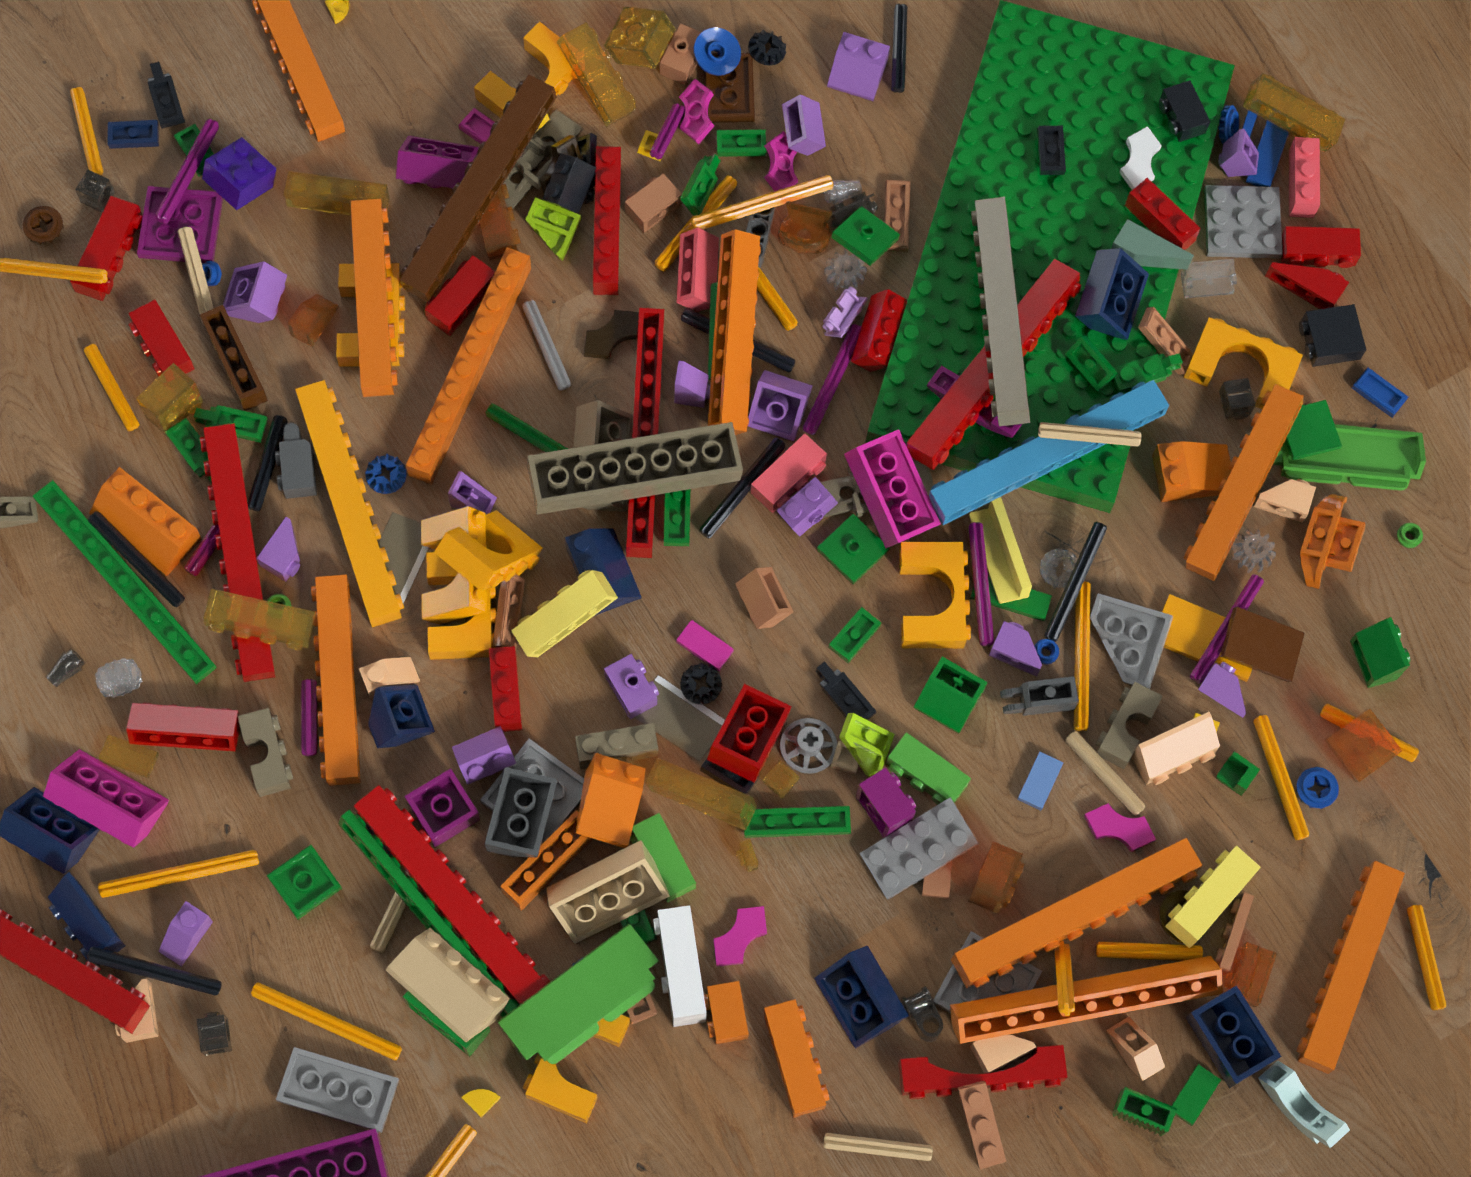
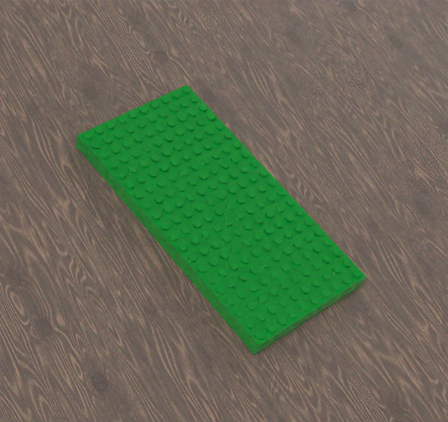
M1000 0L869 424L866 443L899 429L907 446L908 440L941 401L927 387L928 382L941 365L961 376L985 346L984 336H989V330H983L982 315H986L987 311L986 309H981L980 294L985 292L984 288H979L978 273L982 272V267H977L975 252H980V246L975 247L973 232L978 231V226H973L971 211H976L975 200L1005 197L1017 305L1054 259L1080 273L1081 289L1076 297H1071L1067 302L1064 312L1054 318L1049 331L1046 334L1042 333L1038 338L1034 350L1027 352L1023 357L1030 423L1022 424L1013 438L993 432L977 423L973 426H968L964 431L962 440L959 444L952 446L947 459L942 465L969 472L975 469L976 465L985 459H990L991 461L999 457L998 455L1003 450L1010 447L1015 449L1021 446V443L1029 437H1039L1038 427L1041 422L1065 424V421L1076 414L1082 416L1088 413V409L1098 403L1104 405L1110 402L1109 400L1114 395L1118 394L1113 380L1101 391H1096L1065 353L1080 337L1087 336L1112 367L1155 355L1157 349L1140 331L1138 326L1146 308L1154 307L1165 320L1179 269L1141 266L1149 273L1128 340L1089 329L1075 316L1097 250L1111 249L1113 242L1127 219L1152 232L1125 207L1128 195L1132 191L1119 173L1120 169L1130 159V151L1126 140L1146 127L1151 130L1162 145L1161 149L1151 159V169L1155 175L1152 182L1193 220L1235 65ZM1191 80L1209 117L1210 124L1205 134L1178 142L1176 135L1170 132L1166 114H1162L1160 111L1159 100L1163 89ZM1063 125L1065 175H1040L1037 128L1038 126ZM1105 444L1021 486V488L1110 513L1116 500L1130 446Z

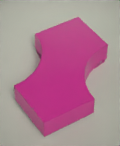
M694 79L679 96L685 105V117L680 125V130L700 144L715 126L708 116V105L714 94Z
M783 131L765 145L770 157V169L764 178L774 191L794 186L798 183L793 170V159L797 152L788 148L787 136Z
M1109 803L1084 815L1095 839L1105 837L1117 839L1125 844L1130 852L1156 841L1144 816L1140 818L1121 816L1112 809Z
M764 906L737 909L736 922L732 929L721 937L713 938L716 967L743 964L744 952L750 942L767 934Z

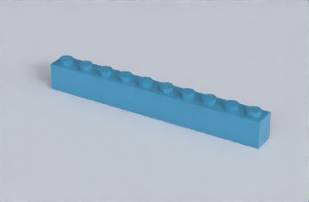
M1154 380L1148 383L1143 381L1136 384L1131 389L1132 391L1126 394L1121 392L1114 395L1109 400L1110 402L1104 405L1098 403L1088 409V413L1082 416L1076 414L1065 421V424L1133 431L1165 415L1169 404ZM1032 436L1024 440L1021 446L1015 449L1010 447L1003 450L998 455L999 457L991 461L990 459L981 461L976 465L975 469L969 472L963 470L953 477L954 479L947 483L945 481L938 482L932 486L929 498L942 525H945L1105 445V443L1035 438Z

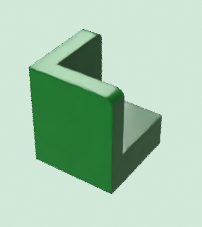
M1233 751L1216 775V779L1242 796L1260 771V768Z

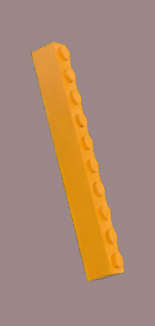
M325 380L296 388L299 403L371 626L373 628L401 619L400 610L404 609L400 593L395 595L392 586L397 585L393 571H387L385 563L389 562L385 547L379 548L377 542L378 539H381L378 525H372L370 521V516H373L374 513L370 501L364 502L362 496L363 493H366L363 479L356 478L355 471L359 470L355 455L349 456L347 448L352 447L348 433L341 432L340 425H343L344 421L340 410H334L332 403L337 402L333 388L327 389Z

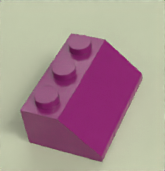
M408 135L398 150L396 179H401L407 184L419 182L425 183L431 188H441L443 186L453 190L454 186L458 182L461 183L464 178L467 165L476 159L479 147Z

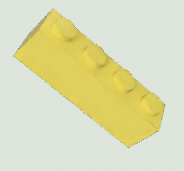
M587 570L578 576L577 582L561 588L557 592V597L541 603L537 607V612L533 615H527L517 622L518 626L511 631L527 656H541L618 598L602 572Z
M1235 846L1230 852L1225 849L1215 860L1218 866L1214 870L1209 867L1200 877L1203 883L1199 888L1193 886L1184 896L1187 900L1183 906L1177 904L1168 914L1171 920L1165 927L1188 948L1193 946L1261 868L1238 846Z

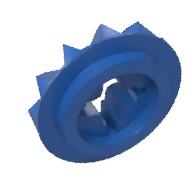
M1225 105L1221 111L1218 129L1222 144L1239 131V114L1234 105Z
M386 454L384 456H376L373 461L368 463L365 476L372 490L381 494H390L403 486L407 473L405 465L398 457ZM381 466L386 468L387 471L393 470L390 472V482L385 476H379L382 474Z
M1312 767L1305 770L1299 776L1296 792L1301 802H1304L1310 808L1323 809L1330 806L1336 800L1339 793V785L1335 776L1330 771L1320 767ZM1314 781L1320 787H1327L1320 792L1319 797L1315 791L1308 790L1314 785Z

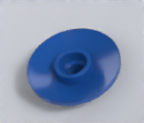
M717 27L709 28L701 32L695 40L693 47L694 57L698 65L705 72L717 76L726 75L732 72L739 64L741 48L735 36L729 31ZM711 51L717 52L718 58H715Z

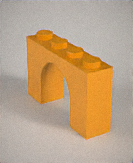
M540 21L523 37L524 50L548 69L549 75L545 83L554 87L556 96L563 94L568 87V83L573 78L577 79L583 73L584 56ZM491 70L474 86L475 98L499 118L503 116V109L506 103L512 101L516 95V89L508 85Z
M391 263V269H387V277H392L393 292H388V299L393 300L394 315H389L390 323H394L395 338L391 339V347H396L397 362H392V366H400V357L405 356L404 342H400V334H405V319H401V311H405L406 308L405 295H401V288L403 287L400 283V263ZM339 264L338 288L341 297H356L354 264ZM337 333L336 357L339 367L360 366L358 333Z
M1209 317L1184 378L1207 387L1218 361L1223 356L1233 352L1246 353L1254 357L1263 369L1264 381L1254 404L1255 407L1263 409L1262 400L1267 390L1272 391L1275 384L1290 389L1303 354L1298 353L1294 348L1275 344L1269 338L1255 336L1244 328L1230 326L1222 319Z
M467 506L421 520V545L436 550L446 532L460 527L477 542L486 547L485 512ZM457 573L454 580L446 587L421 594L422 619L440 625L487 612L486 590L481 592L460 573Z
M497 510L485 515L486 547L477 542L463 529L457 527L445 533L434 551L436 555L481 592L490 587L495 588L500 582H507L513 576H519L527 569L532 570L540 560L538 555L543 547Z
M901 542L899 548L900 575L935 576L948 586L952 597L951 605L938 615L903 616L901 622L902 648L964 649L966 640H970L971 627L970 624H966V615L970 614V601L965 600V591L969 590V576L964 575V566H968V551H963V542Z
M434 552L426 553L428 584L449 585L458 572ZM496 587L486 589L487 612L474 615L471 620L462 625L428 627V654L430 660L489 657V648H495L493 647L494 633H492V624L496 622L497 611L496 608H492L491 599H496Z
M620 1015L611 1022L602 1018L597 1022L599 1031L593 1037L620 1048L629 1027L630 1018ZM537 1054L534 1061L538 1065L534 1075L529 1073L523 1089L527 1090L525 1093L526 1098L587 1124L597 1101V1094L566 1081L560 1075L556 1064L542 1060L539 1054Z

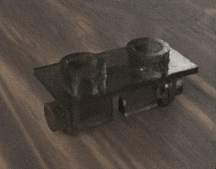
M865 192L851 197L853 202L844 206V203L841 202L830 207L831 212L824 216L832 217L833 220L830 221L832 229L836 230L861 206L874 215L878 207L875 201L871 202L869 199L874 196V193L866 196Z

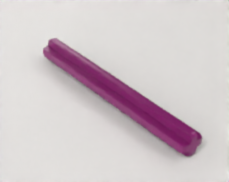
M207 119L155 214L158 222L167 224L171 219L219 129L217 121Z
M856 324L850 326L803 426L804 432L810 435L816 434L851 360L861 326Z
M981 522L970 523L968 529L979 643L981 646H991L994 643L984 530Z
M1253 574L1192 671L1190 678L1196 683L1201 684L1222 651L1233 608L1240 607L1247 610L1263 585V578Z

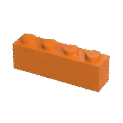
M577 810L540 846L538 857H529L500 886L502 893L520 911L593 840V838L576 833L579 814Z
M796 999L765 1007L763 1010L764 1018L793 1118L825 1109V1101L829 1100V1094L826 1085H821L818 1074H822L818 1058L813 1059L810 1048H813L814 1044L810 1031L805 1032L802 1022L806 1021L803 1006H797Z

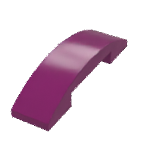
M941 365L928 382L927 387L942 399L960 376ZM991 404L987 408L983 407L975 422L993 432L1011 438L1022 426V424L999 426L998 416H992Z

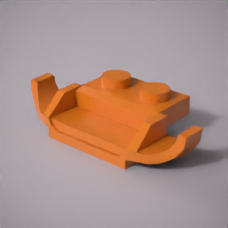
M1331 494L1325 497L1313 509L1300 551L1301 566L1306 586L1319 589L1321 576L1326 566L1352 572L1365 530V522L1342 517L1341 512L1344 503L1347 501L1346 496Z

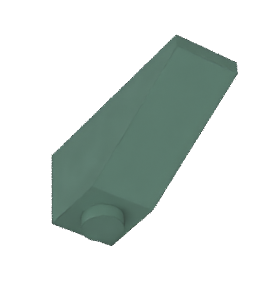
M1128 219L1111 249L1121 248L1140 266L1187 270L1194 257L1193 254Z

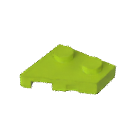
M535 197L525 220L552 252L563 261L581 221V215Z
M848 713L839 738L867 777L870 778L883 769L895 734L855 713Z

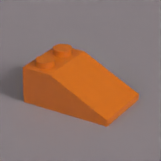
M1186 441L1157 444L1152 454L1161 502L1218 496L1220 493L1217 490L1222 479H1228L1231 473L1228 470L1231 461L1227 444Z
M595 753L585 771L576 833L622 848L628 847L643 791L646 768Z

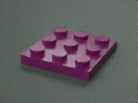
M148 186L137 250L138 258L185 262L178 230L183 227H191L201 263L214 261L223 198L215 191L186 189L171 219L167 224H163L156 220L155 214L169 188Z

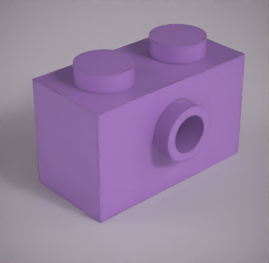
M800 94L783 103L782 109L788 148L808 156L826 147L819 102Z
M814 477L782 505L777 512L800 537L810 527L818 523L838 502L821 482Z
M632 654L604 668V676L629 719L656 706L657 696L659 695L653 681L648 683L645 678L646 670L640 659L635 661Z
M501 726L452 747L467 785L486 776L493 775L505 769V767L516 764Z

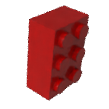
M744 683L711 746L707 760L755 783L787 721L792 706Z

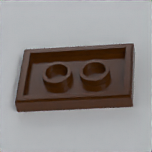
M711 53L715 58H718L717 53ZM741 53L740 62L737 67L726 75L717 76L704 71L705 87L714 94L708 105L710 121L712 123L755 122L753 58L750 53Z
M1234 607L1220 657L1285 682H1292L1305 633L1240 607Z

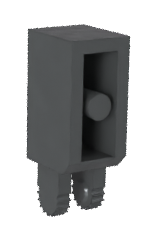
M294 422L287 423L283 430L284 441L279 442L280 451H275L277 467L281 466L282 475H277L279 491L283 490L286 499L316 496L314 455L311 450V444L305 439H301L299 428Z
M1074 676L1022 683L1021 687L1000 691L1002 699L1020 697V703L1003 706V714L1022 713L1023 716L1070 711L1074 710L1079 702Z

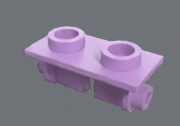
M853 287L844 289L836 302L841 308L840 311L837 307H832L823 320L824 324L822 327L826 330L825 336L842 338L849 330V326L855 317L862 311V307L868 298L856 296L857 291Z

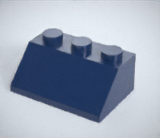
M1121 248L1097 250L1075 316L1089 329L1128 340L1149 273Z
M614 528L587 529L565 537L566 549L577 577L587 570L602 572L618 597L596 615L642 598Z
M33 787L4 809L0 821V837L51 866L54 870L65 874L79 862L100 829L78 818L66 809L55 805L52 801L43 797L44 792Z
M70 872L65 874L48 896L52 903L49 907L57 920L63 918L68 926L64 930L73 941L78 939L83 945L79 950L86 960L88 951L93 946L116 953L119 952L126 945L79 881Z
M868 946L849 952L814 978L855 1049L893 1028L909 1016Z
M1237 985L1185 1017L1229 1089L1282 1057Z

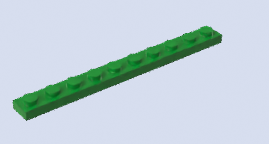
M53 480L33 495L34 500L196 685L217 668Z
M350 809L341 815L338 825L425 928H431L439 934L443 940L458 951L461 956L504 993L505 988L502 983L496 978L493 979L487 973L485 963L480 958H475L471 954L468 943L462 937L458 938L451 930V923L444 916L440 917L429 897L422 896L417 890L418 886L414 879L409 875L405 876L400 870V864L393 855H388L383 850L382 842L376 835H371L367 831L364 820L358 814L354 815ZM509 999L500 1014L501 1018L518 1007L519 1003L514 999Z

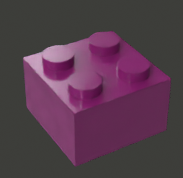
M886 767L860 783L856 793V799L883 838L913 821L916 813L914 800L909 794L904 795L899 787L901 786L900 780L894 772L889 773Z
M451 768L405 795L407 805L422 829L432 840L431 843L434 848L480 821L477 809Z

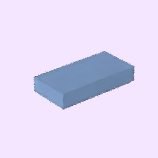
M1039 751L1017 800L1041 811L1063 762Z

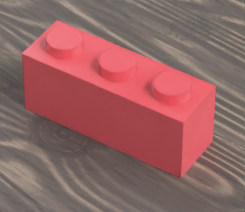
M1295 137L1289 149V217L1314 218L1320 207L1319 138Z
M700 228L680 234L677 303L696 312L710 308L711 284L717 282L719 237Z
M803 434L751 484L750 493L773 513L777 508L784 505L795 491L801 490L809 482L808 479L813 474L817 476L826 467L827 453L809 436Z

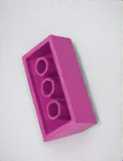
M899 429L844 454L885 548L941 524Z
M80 749L50 772L43 797L52 801L55 805L66 809L78 818L89 822L101 831L112 835L122 843L133 848L148 836L169 802L167 798Z

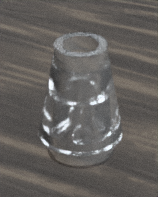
M858 179L833 180V188L823 193L827 203L837 204L861 194L862 187Z

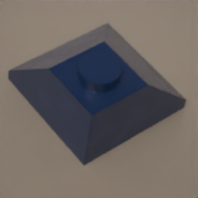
M417 684L383 686L375 689L368 725L377 748L397 747L435 732Z

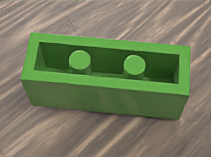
M907 732L886 761L891 772H894L898 777L903 775L910 780V785L917 791L927 792L932 796L931 799L937 805L950 797L956 803L971 780L968 775Z
M660 813L634 825L630 842L634 844L642 840L653 857L670 897L665 899L668 903L696 889V882Z

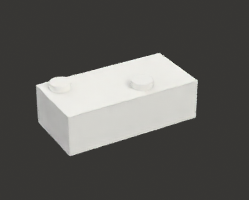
M690 905L658 910V918L653 919L655 935L660 934L666 977H661L663 993L669 994L673 1027L706 1022V1007Z

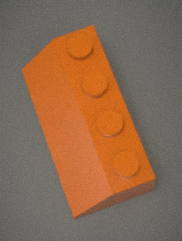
M120 467L101 486L89 512L90 515L96 511L101 513L165 576H168L202 539L196 527Z

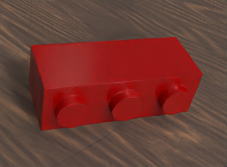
M1146 178L1128 195L1125 207L1154 234L1184 250L1196 241L1201 228L1150 179Z
M1285 226L1282 233L1281 263L1314 265L1315 267L1336 265L1341 268H1350L1356 266L1361 257L1360 228Z
M474 255L468 261L464 260L459 265L455 276L444 282L440 293L436 297L433 296L426 303V319L448 336H451L482 301L495 271Z
M889 289L871 295L851 362L869 372L888 366L908 301L907 299Z
M155 299L128 313L132 321L128 326L135 337L140 335L143 340L140 346L147 358L149 356L153 357L155 363L152 364V367L159 378L164 376L167 383H170L195 370L189 355Z
M515 646L489 648L495 728L501 726L503 732L521 731L523 729Z

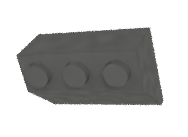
M505 767L485 840L486 850L510 857H538L558 779Z

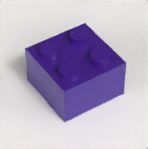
M241 137L205 160L202 180L237 211L273 188L276 167Z

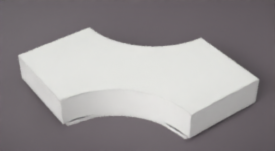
M1148 127L1133 134L1126 140L1130 151V159L1120 169L1119 173L1132 190L1146 178L1151 181L1155 178L1151 169V159L1161 149L1162 145Z

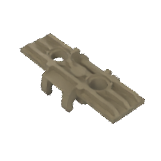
M557 109L549 117L550 120L533 135L492 201L508 214L530 189L534 187L540 189L542 187L539 179L546 174L552 161L551 146L568 135H573L576 138L583 131L581 126ZM551 139L554 142H544V140ZM546 157H551L536 175L532 174ZM520 174L524 178L521 183L514 184L510 181L511 176Z
M913 461L927 494H929L932 486H934L929 467L919 461ZM849 464V476L821 482L838 502L824 517L850 511L855 512L856 517H861L863 513L869 512L866 503H860L859 499L864 498ZM843 489L852 490V498L848 500L842 499L839 494L840 491Z

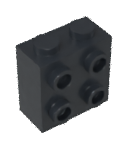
M1355 304L1306 311L1299 322L1300 334L1305 337L1306 341L1305 355L1307 359H1310L1312 367L1361 360L1366 352Z

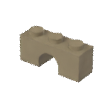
M1137 682L1133 683L1131 689L1125 687L1119 698V701L1123 703L1119 711L1113 710L1107 723L1111 724V727L1107 733L1102 731L1095 744L1099 746L1097 751L1099 756L1125 769L1140 741L1127 732L1125 723L1130 720H1137L1147 725L1163 696Z
M266 708L238 716L243 740L247 748L256 745L268 748V755L265 760L250 766L259 796L262 797L291 789L289 780L294 778L290 764L285 765L283 755L287 754L284 740H279L276 732L281 730L277 714L272 716L270 709Z
M654 723L575 736L580 769L588 767L595 753L614 759L631 757L632 761L658 757V744Z

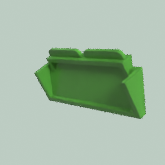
M1335 424L1342 444L1340 449L1292 461L1286 441H1284L1273 465L1281 466V476H1285L1290 480L1300 479L1329 484L1345 482L1353 486L1402 491L1407 489L1410 479L1421 478L1426 463L1423 433Z
M628 924L497 1021V1023L522 1058L528 1060L538 1053L542 1060L556 1064L599 1031L598 1021L602 1018L608 1022L615 1020L654 990L655 983L653 980L655 977L649 971V968L659 960L634 928Z

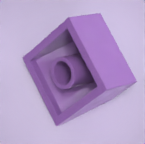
M843 32L827 87L874 101L888 61L890 46Z
M264 261L235 268L223 303L228 316L256 323L273 320L278 312L280 297L285 290L287 275Z
M764 370L755 391L748 416V427L794 441L807 407L812 385Z

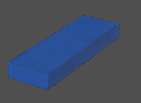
M1268 117L1257 147L1259 152L1257 175H1248L1246 183L1257 187L1271 186L1291 124Z

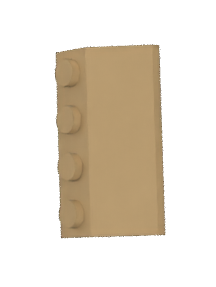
M642 840L546 888L549 907L574 944L670 897L657 865Z
M431 928L416 936L386 969L393 978L465 1042L494 1023L510 999Z

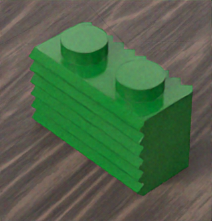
M1124 1087L1118 1096L1112 1115L1113 1117L1118 1116V1119L1123 1118V1121L1128 1120L1129 1124L1133 1122L1134 1126L1138 1124L1139 1128L1143 1127L1144 1130L1148 1129L1149 1132L1153 1131L1154 1134L1158 1133L1159 1136H1163L1170 1130L1177 1108Z

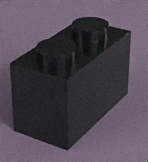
M1191 80L1163 89L1159 100V108L1162 114H1166L1170 132L1176 135L1178 142L1205 134L1210 120Z
M560 153L542 200L579 214L596 167L576 157Z

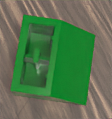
M1392 617L1355 633L1350 640L1367 688L1397 680L1410 666L1409 652L1406 648H1403L1400 640V629L1397 624H1394Z
M942 656L913 708L959 734L985 691L988 682Z

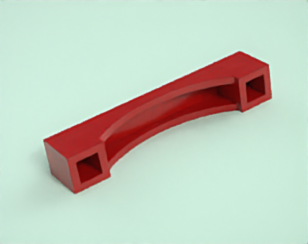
M596 146L594 295H619L621 147Z
M1064 1045L1036 1047L1033 1051V1056L1025 1062L1003 1071L986 1074H964L945 1070L929 1063L928 1057L900 1059L898 1063L902 1096L909 1095V1099L925 1098L927 1093H936V1097L952 1096V1091H958V1087L980 1081H985L987 1088H990L991 1092L1007 1091V1086H1017L1018 1090L1033 1089L1034 1084L1044 1083L1046 1088L1061 1086V1082L1068 1078Z

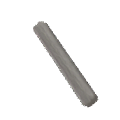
M530 300L523 303L524 313L557 388L560 391L571 386L569 377L536 302Z

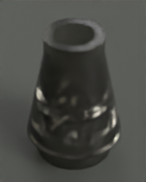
M70 648L67 652L64 651L51 671L46 675V678L55 687H58L61 683L82 671V666L86 662Z

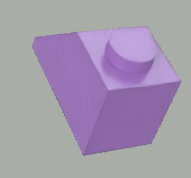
M1240 129L1223 143L1222 153L1219 154V166L1223 168L1228 177L1257 175L1259 152L1245 129Z
M679 361L675 380L674 403L704 408L706 399L710 398L709 375L684 361Z
M285 517L257 557L260 567L285 582L290 576L293 577L300 568V557L292 522L288 517Z
M1004 621L989 656L1037 677L1042 663L1028 631L1023 630L1024 628L1018 623H1007Z
M1224 661L1221 664L1215 662L1198 690L1243 718L1246 714L1239 678L1234 674L1236 669Z
M185 901L171 921L158 952L182 967L213 921L207 914Z

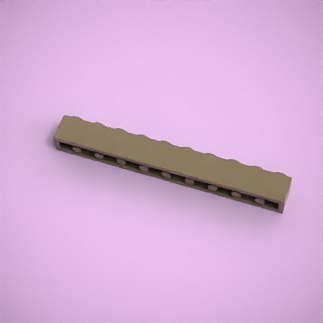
M1005 197L975 200L976 211H971L973 226H978V231L973 232L975 247L980 246V252H975L977 267H982V272L978 273L979 288H984L985 292L980 294L981 309H986L987 311L986 315H982L983 330H989V336H984L986 352L991 351V357L986 358L988 373H993L994 378L989 379L990 395H995L996 401H991L992 416H998L999 426L1030 423Z

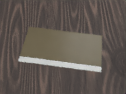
M392 512L378 545L379 548L385 547L389 562L385 563L387 571H393L397 584L392 586L394 594L400 593L404 603L429 547L421 545L420 522Z
M658 675L653 681L659 692L657 705L634 718L643 724L654 723L655 732L700 762L713 744L725 719L704 705L690 702L684 697L680 689Z

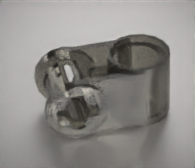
M922 987L920 992L910 997H901V1003L907 1011L908 1017L912 1021L919 1037L925 1042L936 1041L942 1033L943 1020L927 987ZM933 1022L938 1030L934 1033H928L924 1030L923 1024Z

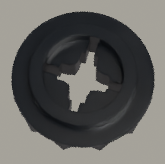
M763 29L760 33L755 32L748 43V50L755 61L763 65L772 66L784 59L786 43L782 42V36L777 37L773 31L768 33ZM769 42L771 44L770 50L765 53V45Z
M700 663L694 666L691 665L683 672L680 687L687 700L702 705L714 701L719 696L722 689V680L720 673L712 665L708 666ZM706 675L708 687L702 686L695 692L697 683L694 679L701 680Z

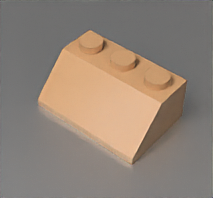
M1210 712L1137 746L1131 758L1146 785L1152 782L1158 785L1169 779V774L1175 771L1178 774L1184 773L1192 768V763L1199 760L1201 763H1205L1216 756L1215 753L1220 744Z

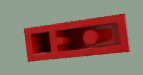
M1272 262L1265 277L1318 309L1334 307L1349 284V281L1345 280L1341 274L1332 272L1329 269Z

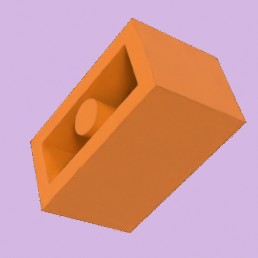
M739 981L707 986V994H704L706 1011L710 1010L712 1020L707 1022L709 1037H715L716 1044L748 1039L749 1033Z

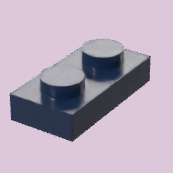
M158 120L108 122L109 149L159 147Z

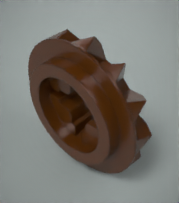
M49 206L33 208L25 215L22 224L23 231L30 241L38 242L40 245L42 242L51 243L54 238L60 237V232L64 228L60 213ZM41 218L46 224H48L46 232L43 231L42 228H39V219Z

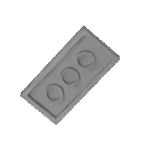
M950 797L862 851L860 855L885 897L889 900L972 849L979 842Z
M294 1047L276 1101L370 1130L376 1128L378 1132L382 1133L399 1078Z

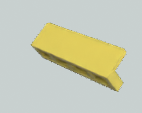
M999 497L990 502L988 509L971 512L969 518L971 523L981 522L983 524L987 571L998 603L1002 604L1028 598L1032 585L1003 501Z

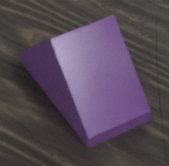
M462 471L458 472L448 492L451 507L461 509L469 506L485 512V515L491 512L497 499L496 496Z

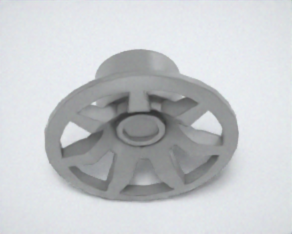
M814 718L799 719L791 723L785 729L780 741V750L785 762L792 769L806 774L818 773L829 767L837 747V739L832 729L826 723ZM805 724H815V725H818V726H820V727H819V728L812 727V726L806 727ZM800 725L801 730L797 737L788 735L793 728ZM823 729L830 735L832 742L824 741ZM786 740L796 744V748L789 754L785 750ZM832 747V754L826 761L820 751L821 749ZM799 754L804 755L803 767L794 764L790 759ZM812 756L823 764L817 768H808L810 757Z

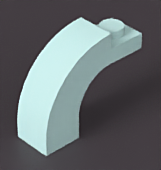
M1277 1060L1258 1077L1276 1106L1304 1135L1316 1144L1321 1142L1331 1148L1350 1131L1344 1121L1319 1105L1304 1088L1295 1071Z

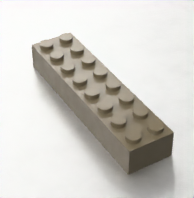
M732 422L528 455L527 469L537 515L740 481L743 472Z

